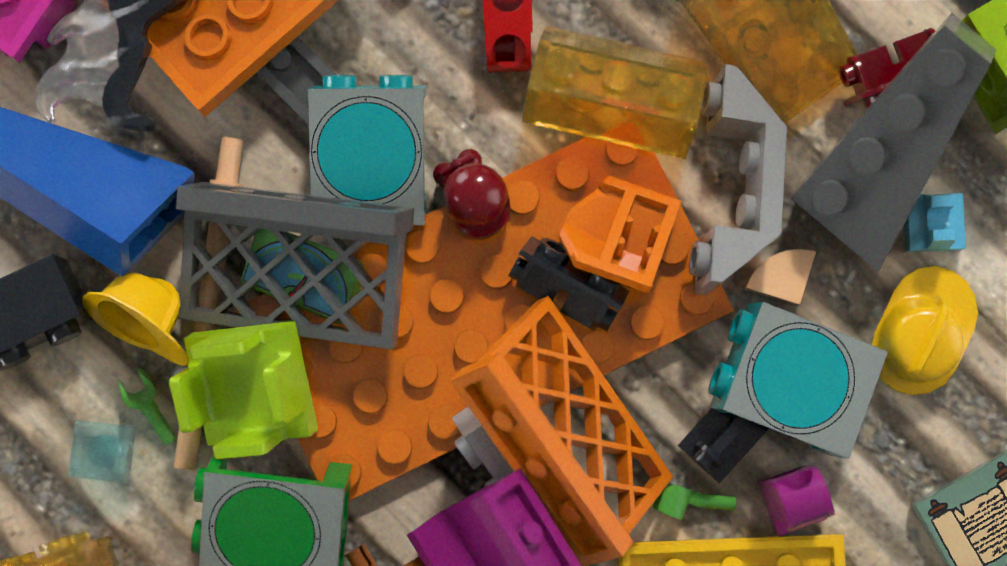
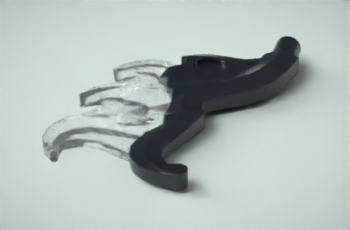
M85 0L76 11L64 16L54 26L47 41L54 46L66 39L68 42L67 50L58 63L44 73L38 83L35 92V104L39 114L48 123L52 124L55 122L54 113L56 106L69 99H82L104 108L107 117L121 128L132 131H152L155 127L154 120L147 115L136 114L132 111L130 104L131 96L153 47L147 36L149 27L154 21L184 0Z

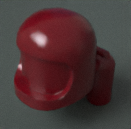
M465 149L451 163L441 162L434 168L433 178L438 189L443 193L446 212L451 222L459 231L470 238L482 240L494 236L506 227L510 218V199L506 184L495 169L482 164V157L476 150Z

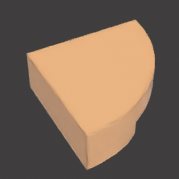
M792 249L773 255L754 270L744 290L795 306L800 305L816 251Z

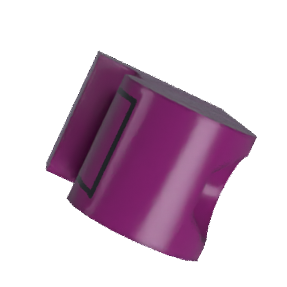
M803 465L757 482L774 531L778 536L827 520L828 517L835 514L829 490L816 466Z

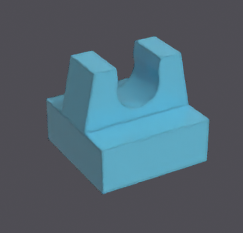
M963 193L920 194L904 224L905 252H942L966 249Z

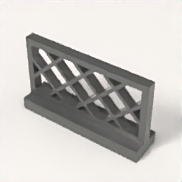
M207 182L177 187L176 209L185 210L180 282L181 306L178 319L232 327L295 321L298 336L385 349L397 347L406 233L413 230L414 208ZM202 221L218 223L232 241L214 258L201 243ZM235 225L246 226L248 228L242 233H240L239 230L235 227ZM261 228L270 229L285 248L267 265L262 262L247 242ZM288 232L301 233V235L296 240H293ZM314 235L324 236L339 255L321 272L316 270L300 249ZM341 239L356 240V242L348 248ZM368 242L388 245L387 269L374 280L354 256ZM237 249L256 272L239 289L234 286L219 266ZM289 256L293 258L310 280L291 297L271 273ZM199 261H200V262L202 263V265H203V267H202L200 270H199ZM343 263L347 265L364 287L345 305L324 280ZM208 274L212 276L228 297L216 309L197 307L198 283ZM261 280L281 305L268 317L258 316L243 297ZM386 281L384 295L379 286ZM314 288L318 290L335 312L322 324L310 323L296 305L298 301ZM368 295L372 297L383 311L382 333L363 330L349 312ZM234 305L239 313L227 310ZM287 312L292 320L280 319V317ZM340 319L346 328L332 325Z

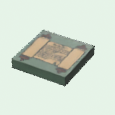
M1006 450L911 504L945 566H1007Z

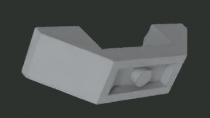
M725 64L711 82L705 83L701 95L700 112L702 115H707L706 135L745 141L739 159L740 173L746 175L745 194L740 196L736 209V225L742 229L714 225L698 242H694L689 257V273L696 276L695 294L707 295L777 239L781 235L787 126L737 66Z

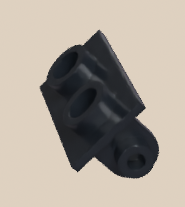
M531 236L519 252V255L529 261L518 257L508 275L517 281L515 287L537 299L549 296L552 302L559 289H562L569 293V296L560 312L592 331L599 327L607 332L618 314L617 311L609 308V306L620 311L630 291L620 286L621 283L575 268L561 243L549 238H542L540 241Z
M710 409L677 446L720 484L769 428L731 413Z

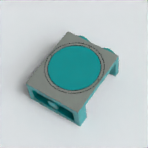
M356 75L322 76L323 86H313L308 89L310 195L414 208L413 225H425L427 214V196H425L424 98L426 97V85H413V75H380L379 85H357Z
M756 302L747 304L746 310L740 309L731 323L728 341L733 342L726 364L720 362L711 377L708 393L713 395V399L709 408L718 412L731 413L812 445V449L830 456L849 459L888 351L768 303Z

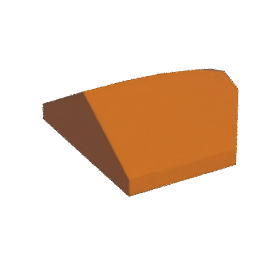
M608 176L600 183L599 188L569 210L558 238L575 268L649 293L681 200Z

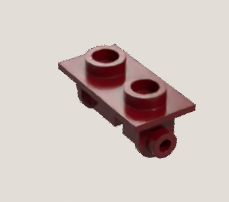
M928 28L923 30V32L893 42L899 63L896 64L892 63L886 45L857 56L848 57L846 64L839 67V76L845 87L853 86L856 96L843 101L844 106L863 100L867 109L931 37L935 30Z

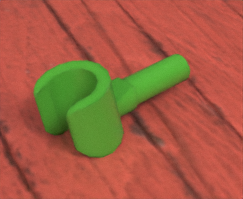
M137 368L138 374L145 384L144 388L137 393L127 392L119 379L118 389L123 402L132 409H140L166 446L175 441L177 437L158 410V405L154 401L156 390L149 374L144 369Z
M668 483L653 504L655 510L682 520L688 503L701 508L734 511L736 508V498L702 494Z

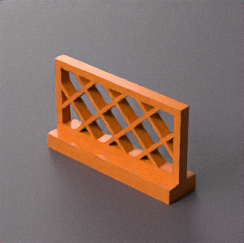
M546 296L537 300L475 363L463 367L450 382L512 469L516 471L521 468L581 566H589L623 557L634 543L629 533L672 480L673 475L550 297ZM540 320L551 334L552 351L537 347L536 324ZM507 353L521 356L522 382L505 360L504 356ZM538 361L552 364L553 390L538 387ZM569 368L575 369L583 380L584 397L570 394ZM539 400L554 403L555 429L539 408ZM570 407L584 409L585 436L571 433ZM601 414H606L613 423L615 442L602 440ZM572 446L586 449L587 475L572 455ZM602 452L616 455L617 482L604 480ZM632 458L638 459L650 477L644 487L633 485ZM604 492L618 494V519L605 502Z

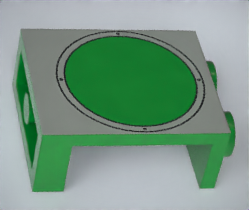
M214 454L207 468L200 467L198 469L194 485V501L202 503V519H197L194 524L191 552L200 554L199 566H344L352 464L330 462L323 481L227 470L228 458L215 459Z

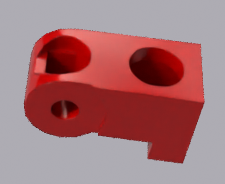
M483 0L487 73L532 72V0Z

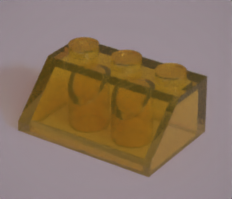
M546 25L539 40L528 83L522 122L686 159L698 125L707 80L706 62Z

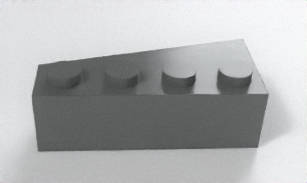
M951 13L805 178L791 199L879 272L987 72L997 49Z

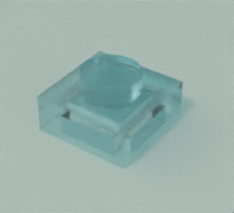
M75 420L68 476L122 483L129 482L136 426Z

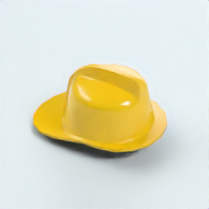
M938 266L918 268L903 277L893 291L871 342V345L888 351L879 377L893 390L909 395L930 393L945 385L956 371L975 330L978 317L976 296L965 279L953 270Z
M127 272L123 277L120 275L116 277L101 292H89L82 297V305L88 315L113 336L128 344L151 350L181 366L189 364V357L184 349L172 337L181 306L180 295L172 283L135 272Z

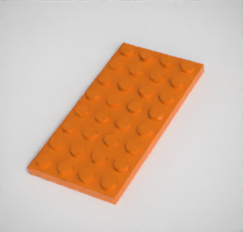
M635 113L502 177L510 199V218L506 227L494 236L482 240L466 236L451 222L445 205L426 214L425 225H413V230L406 233L397 347L385 349L299 336L319 430L310 437L297 439L317 481H323L330 462L352 464L349 499L351 501L458 448L454 441L461 437L462 434L452 417L465 409L467 404L450 380L463 367L475 363L539 300L515 287L517 281L508 276L518 257L529 261L519 255L520 250L531 236L540 241L542 238H549L561 243L558 237L569 210L599 188L600 183L605 178L612 176L678 199ZM681 204L650 292L646 293L621 284L620 286L630 292L620 311L609 306V308L617 311L618 314L607 332L599 327L592 331L560 312L569 296V293L559 289L553 300L554 305L603 375L734 311L721 284L707 295L695 294L696 276L689 273V257L691 248L695 241L698 242V238ZM369 242L354 254L355 258L363 263L364 269L373 280L387 269V244ZM386 281L379 286L384 295ZM262 294L248 301V304L258 316L268 317L281 306L276 298L267 294ZM368 295L352 308L350 313L363 330L382 333L383 311L372 297ZM299 308L310 323L322 324L327 320ZM287 312L280 317V319L292 320ZM540 320L536 324L537 347L552 351L551 334ZM334 323V324L332 325V326H336V327L346 328V326H345L344 324H343V326L340 325V324H338V323ZM507 353L504 356L505 360L522 382L521 356ZM538 361V387L553 390L552 364ZM569 368V391L572 392L583 386V380L575 369ZM539 400V407H541V406H543V405H545V404H547V403H549V402H548V401Z

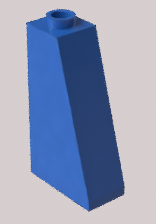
M0 107V198L123 277L184 217L185 210L176 209L177 187L194 183V172L190 169Z

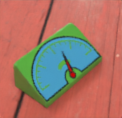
M262 228L255 233L251 246L265 266L285 249L270 229ZM288 232V234L291 236L293 240H296L299 237L295 234ZM310 240L300 247L318 272H321L339 256L335 250ZM291 256L271 272L290 297L310 281ZM246 262L240 281L242 285L256 274L248 262ZM345 263L324 279L344 305L357 295L362 288V284ZM262 280L252 288L274 297ZM316 288L312 289L296 303L298 308L328 319L335 313ZM339 319L336 323L343 326L342 321Z

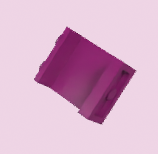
M521 468L446 507L407 534L408 539L425 566H581Z

